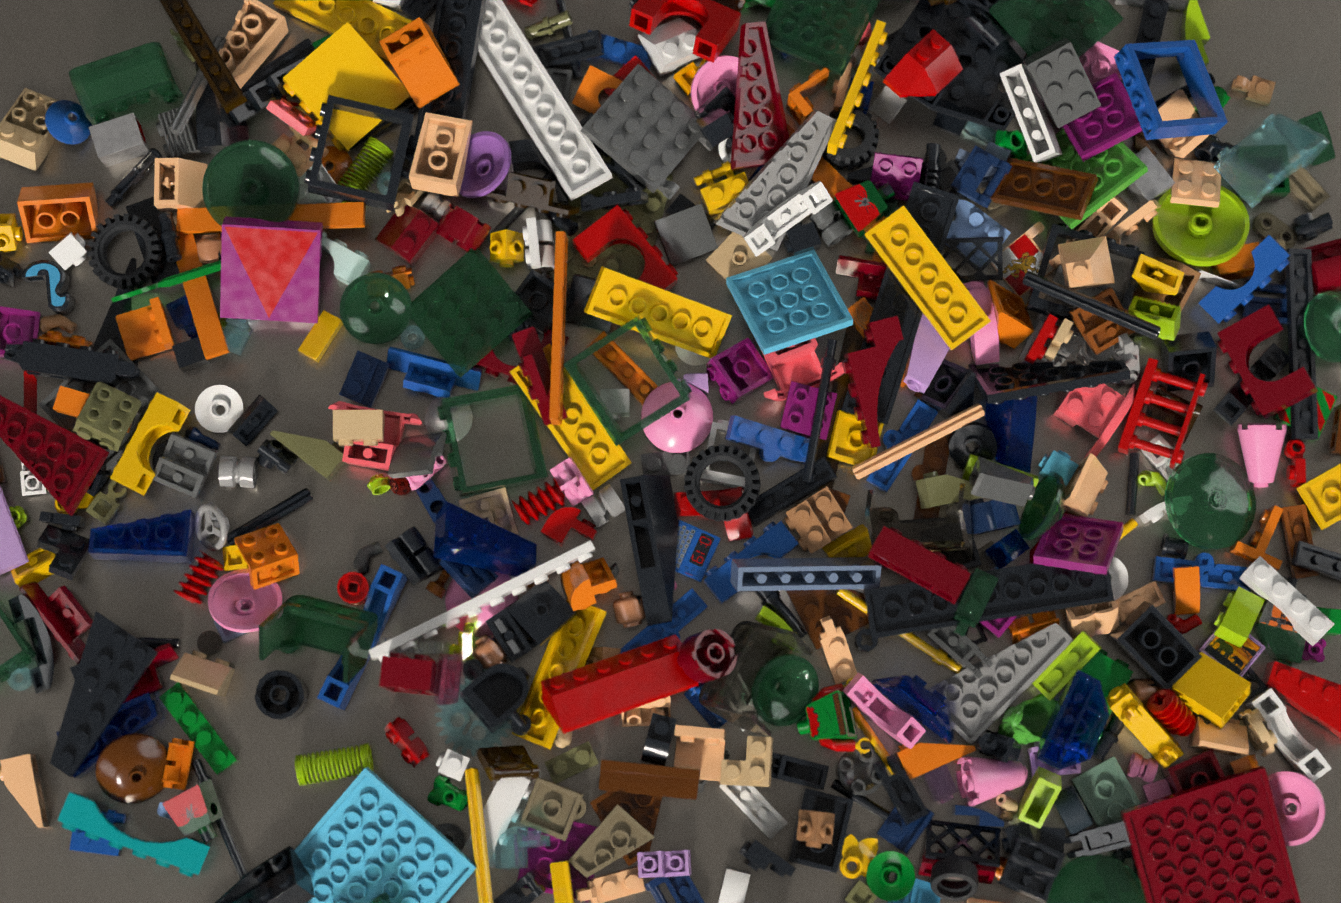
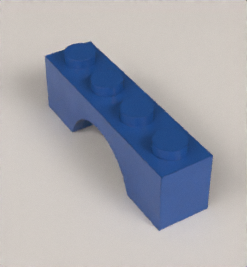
M1268 235L1251 252L1255 263L1254 272L1251 279L1244 286L1233 290L1215 286L1198 303L1218 324L1223 320L1228 323L1237 314L1234 310L1240 304L1245 306L1255 297L1252 294L1253 291L1258 287L1263 289L1271 282L1272 278L1270 275L1276 269L1281 272L1290 263L1288 258L1291 255L1271 235Z
M772 521L762 529L764 534L758 539L755 536L751 537L743 544L745 549L739 553L733 551L724 558L726 562L720 568L715 565L705 573L707 578L704 579V583L721 605L739 592L730 582L732 559H750L759 555L783 558L798 546L799 543L782 521L777 524Z

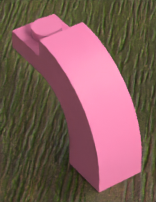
M983 280L963 283L991 320L989 324L970 337V350L976 365L999 362L998 329L989 288L985 287Z
M857 673L843 690L863 714L907 748L911 749L926 732L911 715L890 702L862 674Z

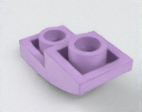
M690 850L637 853L638 878L692 875Z

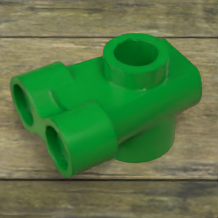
M1019 130L997 131L994 142L997 146L1010 150L1011 158L1023 160L1027 157L1028 145L1023 133Z
M438 775L434 780L433 789L428 794L427 801L436 806L442 804L458 811H463L468 805L467 791L450 784V779Z

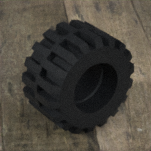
M840 106L838 111L832 110L829 116L837 120L843 106ZM859 107L858 110L853 111V114H856L851 127L861 135L862 143L855 148H838L836 155L827 153V143L822 157L825 160L829 159L831 166L837 164L839 165L838 169L843 170V167H848V170H853L854 166H857V168L863 167L864 162L867 164L874 155L879 141V129L876 128V120H871L872 115L869 112L864 114L863 108Z

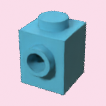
M1053 450L1049 455L1045 453L1038 464L1041 467L1038 474L1057 486L1065 488L1079 465L1070 460L1071 456L1061 450H1058V452Z

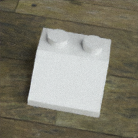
M681 18L656 27L651 35L644 32L638 35L658 76L701 59V57L692 54L698 32Z

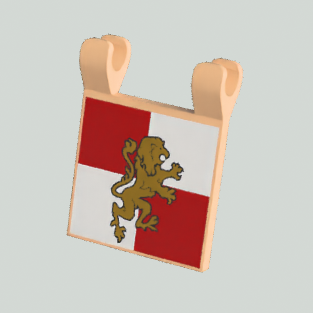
M1040 221L1002 250L1003 280L1019 297L1031 289V287L1023 284V279L1027 271L1036 273L1042 250L1033 240L1045 228ZM1059 254L1051 261L1049 260L1045 277L1057 269L1059 265L1061 266ZM991 261L990 264L998 272V267Z

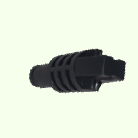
M927 143L925 163L922 164L919 183L939 189L942 172L939 165L941 145Z

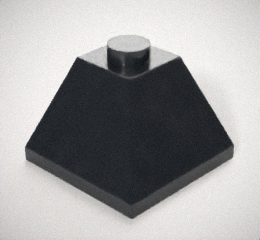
M943 359L925 393L921 391L915 392L914 397L938 411V414L943 418L948 419L973 406L975 373L972 370Z

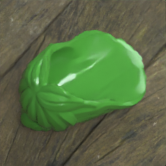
M1039 694L1030 700L1021 702L1017 706L1008 708L1002 718V724L998 726L997 733L1015 739L1014 743L1016 745H1026L1043 740H1059L1065 733L1066 713L1059 701H1056L1054 698L1049 701L1043 694Z

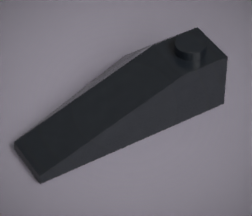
M196 63V74H197V72H198V70H199V66H198L197 63ZM208 83L196 105L199 150L203 155L250 151L249 128L246 121L236 125L230 114L226 113Z

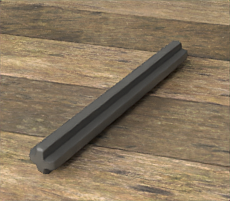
M216 36L213 41L218 52L226 42V38ZM200 68L169 126L170 132L173 134H182L208 84Z

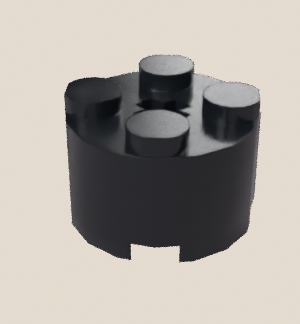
M275 670L265 674L258 682L254 697L257 707L264 715L272 719L289 720L295 718L303 711L307 704L308 692L305 683L299 676L291 672ZM280 689L281 691H286L283 701L276 698L279 696L278 691Z

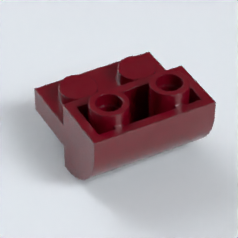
M1341 238L1302 248L1311 249L1312 283L1316 296L1319 297L1341 291Z

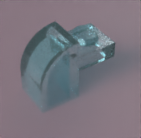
M518 826L507 829L501 834L496 843L495 868L503 870L528 868L527 848L550 846V836L541 835L539 830L527 831V828Z

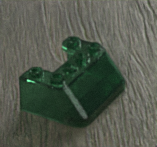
M160 42L146 43L78 66L68 72L84 114L92 125L112 120L114 118L113 111L122 112L127 110L128 106L146 104L154 97H157L159 101L170 104L178 101L179 97L184 96L173 63Z

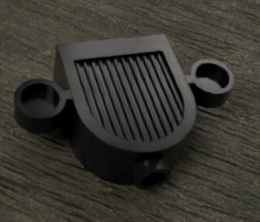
M476 659L466 661L463 666V675L466 679L473 682L460 693V698L492 734L509 719L512 720L511 729L516 735L522 736L527 734L531 728V720L527 715L519 713L525 704L528 694L527 680L530 676L527 671L521 666L517 668L509 664H497L483 672V666L480 661Z

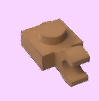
M1237 75L1236 79H1233L1231 88L1245 92V100L1267 107L1270 104L1276 82L1255 75L1249 81L1248 78Z

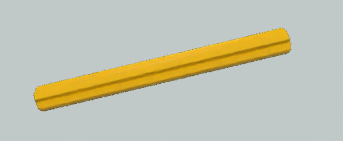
M478 768L465 769L474 863L476 866L479 903H493Z

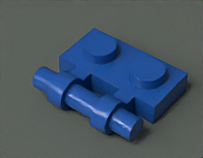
M110 809L107 812L101 811L114 826L116 823L125 824L126 814L117 813L116 810ZM76 828L75 832L72 831L69 850L112 856L121 855V850L108 845L109 840L101 837L99 841L84 836L86 831Z

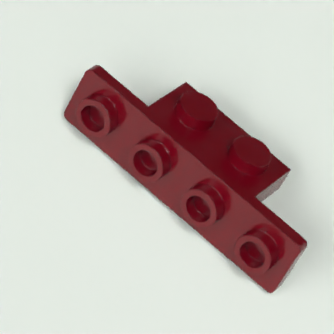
M839 255L835 273L857 277L856 296L876 299L887 265L886 263Z
M530 327L513 333L512 339L521 363L518 364L523 377H527L530 385L527 386L531 400L536 401L544 425L552 424L549 419L551 370L535 327ZM564 405L562 420L567 418V413L565 411Z
M37 582L22 585L19 588L20 592L32 603L43 622L52 631L55 639L66 649L69 657L76 664H80L85 644L80 637L91 627L93 620L65 585L59 587L49 598Z
M170 643L154 649L158 654L123 705L163 688L157 668L179 658Z

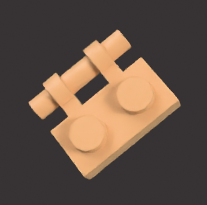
M290 126L289 130L294 135L289 138L283 133L267 150L271 156L300 178L313 165V162L309 161L312 147L317 148L319 139H315L311 135L303 136ZM303 141L309 145V148L306 150L299 146ZM326 147L324 149L323 157H326L329 153V150Z

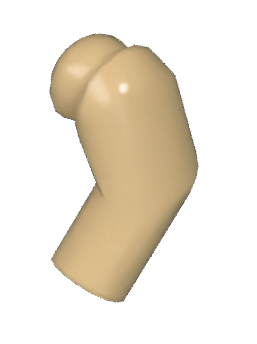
M999 794L996 798V804L1001 806L1000 819L1011 822L1013 814L1017 813L1018 803L1011 797Z

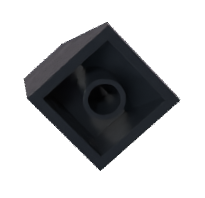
M1210 332L1176 335L1174 341L1162 339L1161 361L1163 372L1194 382H1198L1200 373L1205 374L1204 382L1208 383L1207 387H1214L1217 346ZM1165 383L1166 390L1169 392L1187 390Z

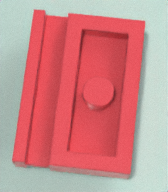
M271 100L266 107L267 110L301 135L315 134L317 128L315 121L287 100Z

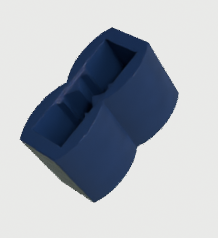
M983 498L969 501V506L964 508L973 536L1021 524L1017 507L1014 504L996 500L984 502Z

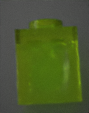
M474 623L464 624L463 632L458 633V645L451 644L449 647L448 659L465 662L473 658Z

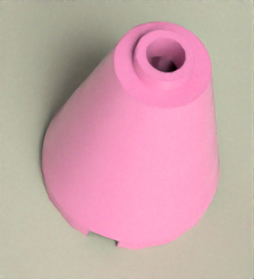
M1242 423L1237 424L1248 481L1254 483V487H1269V483L1274 482L1287 424H1282V428H1276V423H1248V428H1242Z
M961 757L957 762V765L961 764V770L956 771L957 785L961 798H967L968 800L965 803L967 806L978 805L997 797L999 794H1004L1023 786L1025 780L1028 779L1027 768L1020 761L1008 760L1006 763L990 758Z

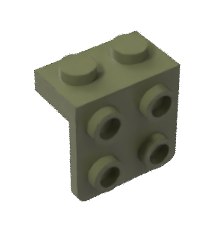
M97 382L76 420L73 431L77 432L83 439H91L98 442L106 450L118 452L141 406V401L103 382Z

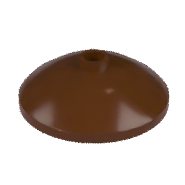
M133 733L114 739L102 750L97 759L95 772L99 787L109 798L120 803L135 804L153 798L164 788V782L161 781L165 765H171V760H166L167 749L159 740L146 734ZM134 774H140L138 778H132Z

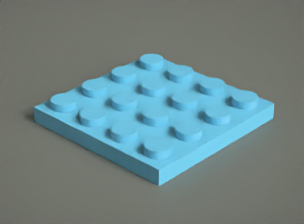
M814 249L726 278V284L763 355L853 325V318Z

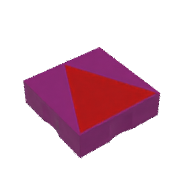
M225 216L222 222L220 318L318 323L320 315L321 282L319 273L322 256L323 223L290 220L271 222L258 218Z

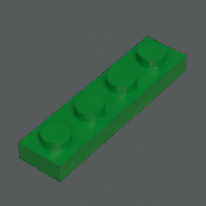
M180 682L159 696V699L189 739L195 742V747L216 775H220L238 761Z

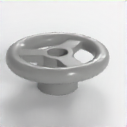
M212 503L201 505L196 511L194 520L197 537L205 548L217 551L226 543L230 529L229 520L216 505ZM203 514H205L206 519L204 530L202 529ZM211 534H215L219 537V540L213 544L207 540Z

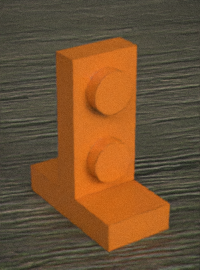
M1276 505L1268 508V510L1265 509L1259 520L1262 523L1259 532L1255 531L1250 540V544L1253 546L1251 547L1236 541L1232 543L1229 553L1251 563H1254L1261 556L1276 571L1279 570L1283 561L1266 554L1265 551L1283 509Z

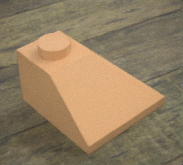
M1106 236L1058 244L1066 287L1073 290H1081L1115 283Z

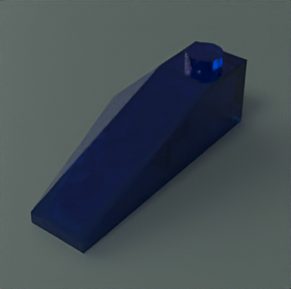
M1030 396L1024 400H1008L1001 404H988L986 401L985 419L987 426L992 429L996 437L997 453L995 457L997 463L1027 473L1031 472L1037 396Z

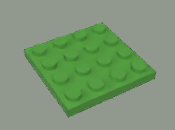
M1064 129L1055 134L1062 155L1041 163L1096 174L1098 177V182L1082 220L1059 216L1071 230L1148 172L1147 166L1123 142L1083 162ZM1031 153L1025 159H1023L1025 161L1034 162Z

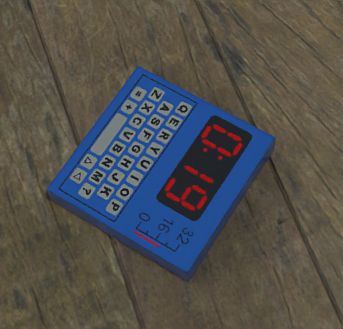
M678 519L675 572L701 583L721 538Z

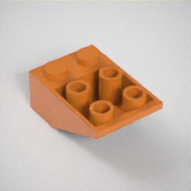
M420 17L379 41L390 63L419 109L459 85L429 25Z

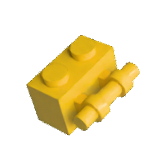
M724 162L720 167L711 171L709 169L701 172V175L694 177L697 186L706 183L707 187L700 189V199L710 217L722 213L749 183L745 172L734 176L733 171L738 169L730 170L731 162ZM723 175L726 176V179L720 182L714 183L713 179H716Z

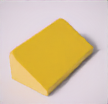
M323 310L319 316L318 323L314 324L298 351L319 363L343 326V320Z
M861 524L836 538L835 541L823 546L822 549L827 558L865 557L869 554L874 540L869 529L864 524Z
M42 548L27 554L29 562L11 570L14 582L21 587L31 582L38 583L53 575L49 572V565L57 554Z
M569 862L551 863L550 870L555 903H574Z

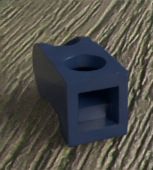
M431 478L415 490L436 527L455 517L452 509Z

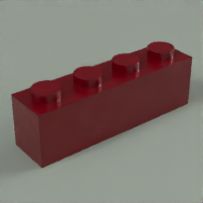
M884 526L871 547L868 557L955 605L970 578L971 573L968 572V569L960 563L953 564L947 561L946 557L938 551L931 552L925 549L924 545L916 539L909 540L905 538L898 529Z

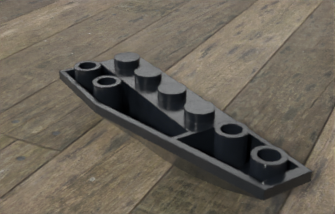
M640 475L620 479L647 625L652 626L672 622L679 523L670 476Z
M288 846L250 870L215 903H306L313 899L315 894L311 876L294 849Z

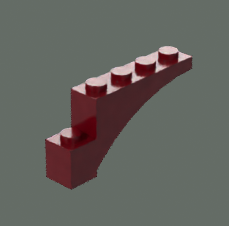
M898 316L866 324L867 329H864V336L867 344H871V348L847 353L844 355L845 359L842 360L844 373L849 374L851 382L848 384L849 394L851 398H855L857 406L854 407V414L856 420L861 421L863 429L860 431L861 441L863 445H867V449L881 446L877 421L878 394L887 362L898 341L904 339Z

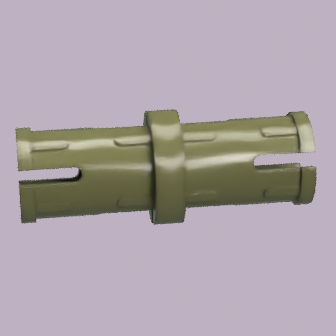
M565 10L552 17H543L542 21L524 27V31L528 40L532 41L545 34H554L555 30L573 24L570 12Z

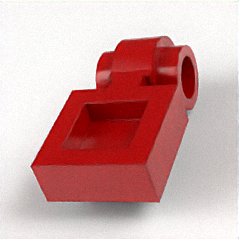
M1291 439L1284 446L1285 455L1292 459V462L1289 463L1290 465L1286 469V477L1290 480V487H1300L1306 483V461L1303 458L1306 448L1301 440Z

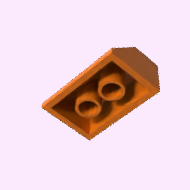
M93 182L21 187L17 204L27 243L61 241L70 232L74 236L78 233L83 239L94 238L91 236L93 231L96 233L99 231L96 227L98 225V202Z

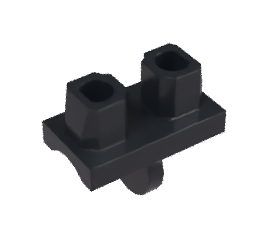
M990 730L982 733L977 740L979 753L1006 763L1009 758L1018 760L1022 746L1013 744L1015 739Z

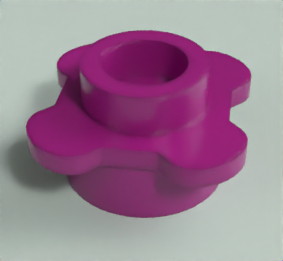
M1321 638L1314 646L1305 639L1302 640L1301 658L1303 660H1316L1318 663L1325 660L1324 648L1327 643L1324 639Z

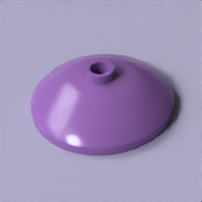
M482 131L470 136L465 172L459 193L461 196L467 198L484 196L496 189L504 180L511 164V150L509 144L502 136L491 131Z

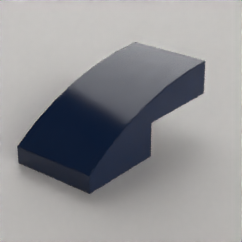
M952 805V815L976 816L977 826L1004 827V821L989 812L969 806Z

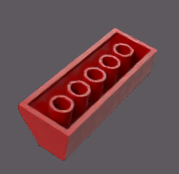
M675 634L541 681L543 704L564 734L696 687L698 682L689 678L678 665L677 657L682 642Z

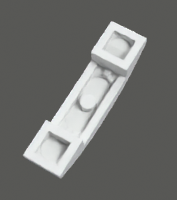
M818 181L797 192L772 209L753 225L743 238L757 257L774 245L776 238L810 213L815 215L833 200L822 182Z

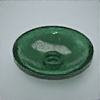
M373 272L363 274L348 284L341 296L339 311L344 327L353 337L368 344H383L394 340L406 329L412 315V302L407 289L399 280L385 273ZM374 301L379 303L376 309L370 308V304Z
M1328 291L1315 296L1307 306L1304 317V329L1310 347L1320 358L1331 363L1341 362V293L1335 291Z
M1056 472L1047 474L1037 484L1031 501L1027 500L1021 516V524L1019 525V532L1022 538L1026 540L1036 539L1049 531L1062 518L1065 504V483L1060 474Z
M784 654L771 659L760 669L752 686V703L756 713L764 721L774 726H789L802 720L806 716L805 707L812 703V699L819 692L818 675L812 664L801 656Z

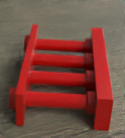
M1149 358L1118 445V452L1128 455L1129 449L1134 450V448H1138L1170 458V469L1174 470L1176 463L1181 464L1185 454V450H1181L1193 413L1199 396L1204 397L1208 383L1204 382L1205 374L1200 373L1198 382H1194L1162 372L1158 368V360ZM1162 381L1194 391L1190 405L1153 394L1154 391L1150 390L1152 383ZM1153 403L1185 413L1186 417L1183 426H1176L1146 416V413H1143L1145 404ZM1144 425L1179 436L1175 449L1139 439L1135 435L1137 426L1142 427Z

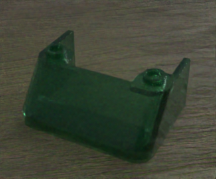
M306 595L291 596L259 625V660L264 661L275 650L286 654L293 653L302 645L343 655L341 658L343 682L348 683L366 665L369 656L368 650L371 649L378 627V616L370 611Z

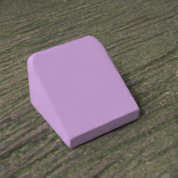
M693 373L683 376V382L694 385L704 394L708 395V374Z

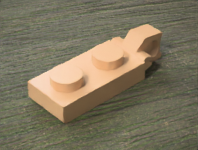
M1155 199L1150 200L1105 236L1116 240L1117 244H1121V238L1124 234L1127 237L1139 229L1138 223L1144 219L1148 222L1158 214L1156 210L1161 205Z
M830 616L821 618L824 632L819 633V640L834 683L839 684L854 678L857 671L844 632L840 626H834Z
M638 866L591 878L590 881H587L588 887L575 890L577 900H580V902L591 899L592 903H603L645 891L643 878H638Z

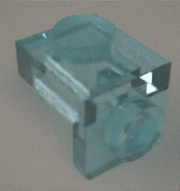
M227 318L226 322L228 324L224 330V335L229 351L241 356L253 330L248 326L249 322L245 319Z

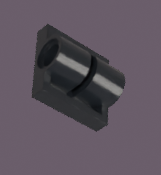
M415 526L385 545L391 558L398 563L405 577L413 585L439 574L444 569L439 564L440 559L429 548L428 543Z

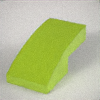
M763 605L754 619L775 631L771 640L793 651L800 642L797 636L782 618Z

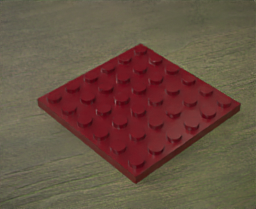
M1262 765L1121 811L1146 903H1301L1267 773Z

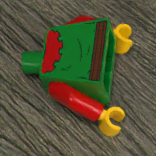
M853 678L848 679L845 685L839 683L823 687L812 699V703L805 707L807 719L797 722L799 733L801 735L810 733L812 740L819 741L822 747L836 752H854L857 749L862 754L868 753L870 749L864 750L860 746L861 742H870L868 738H861L858 742L854 740L858 736L851 701L843 692Z

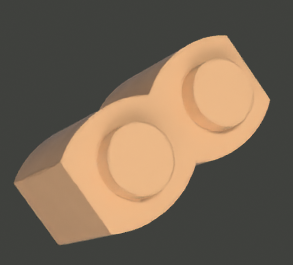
M1115 600L1067 608L1066 621L1070 636L1075 639L1082 631H1085L1090 637L1096 634L1113 632L1119 626L1118 605Z

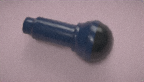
M189 427L185 431V437L211 449L218 450L220 448V443L203 435L197 427Z

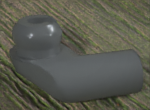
M379 541L358 550L353 562L354 569H357L358 573H367L370 569L368 565L370 557L383 552Z

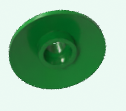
M885 851L875 856L870 862L866 873L867 884L872 893L885 901H898L906 897L911 892L916 878L912 862L905 855L896 851ZM892 872H895L897 875L895 881H890L889 875Z

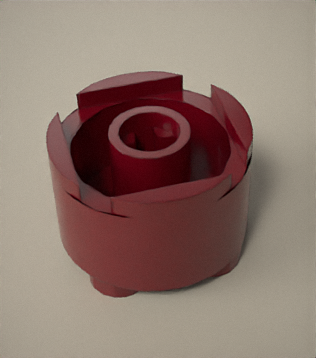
M450 203L436 227V233L452 244L454 240L458 241L456 243L457 246L473 255L474 252H478L492 227L480 222L474 215Z
M707 629L687 637L681 645L677 657L678 665L689 678L699 683L721 678L731 673L736 665L737 655L734 654V641L726 632L720 629Z

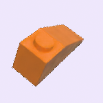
M917 743L911 749L904 745L898 746L900 751L896 752L895 755L902 770H905L911 780L976 751V748L972 745Z

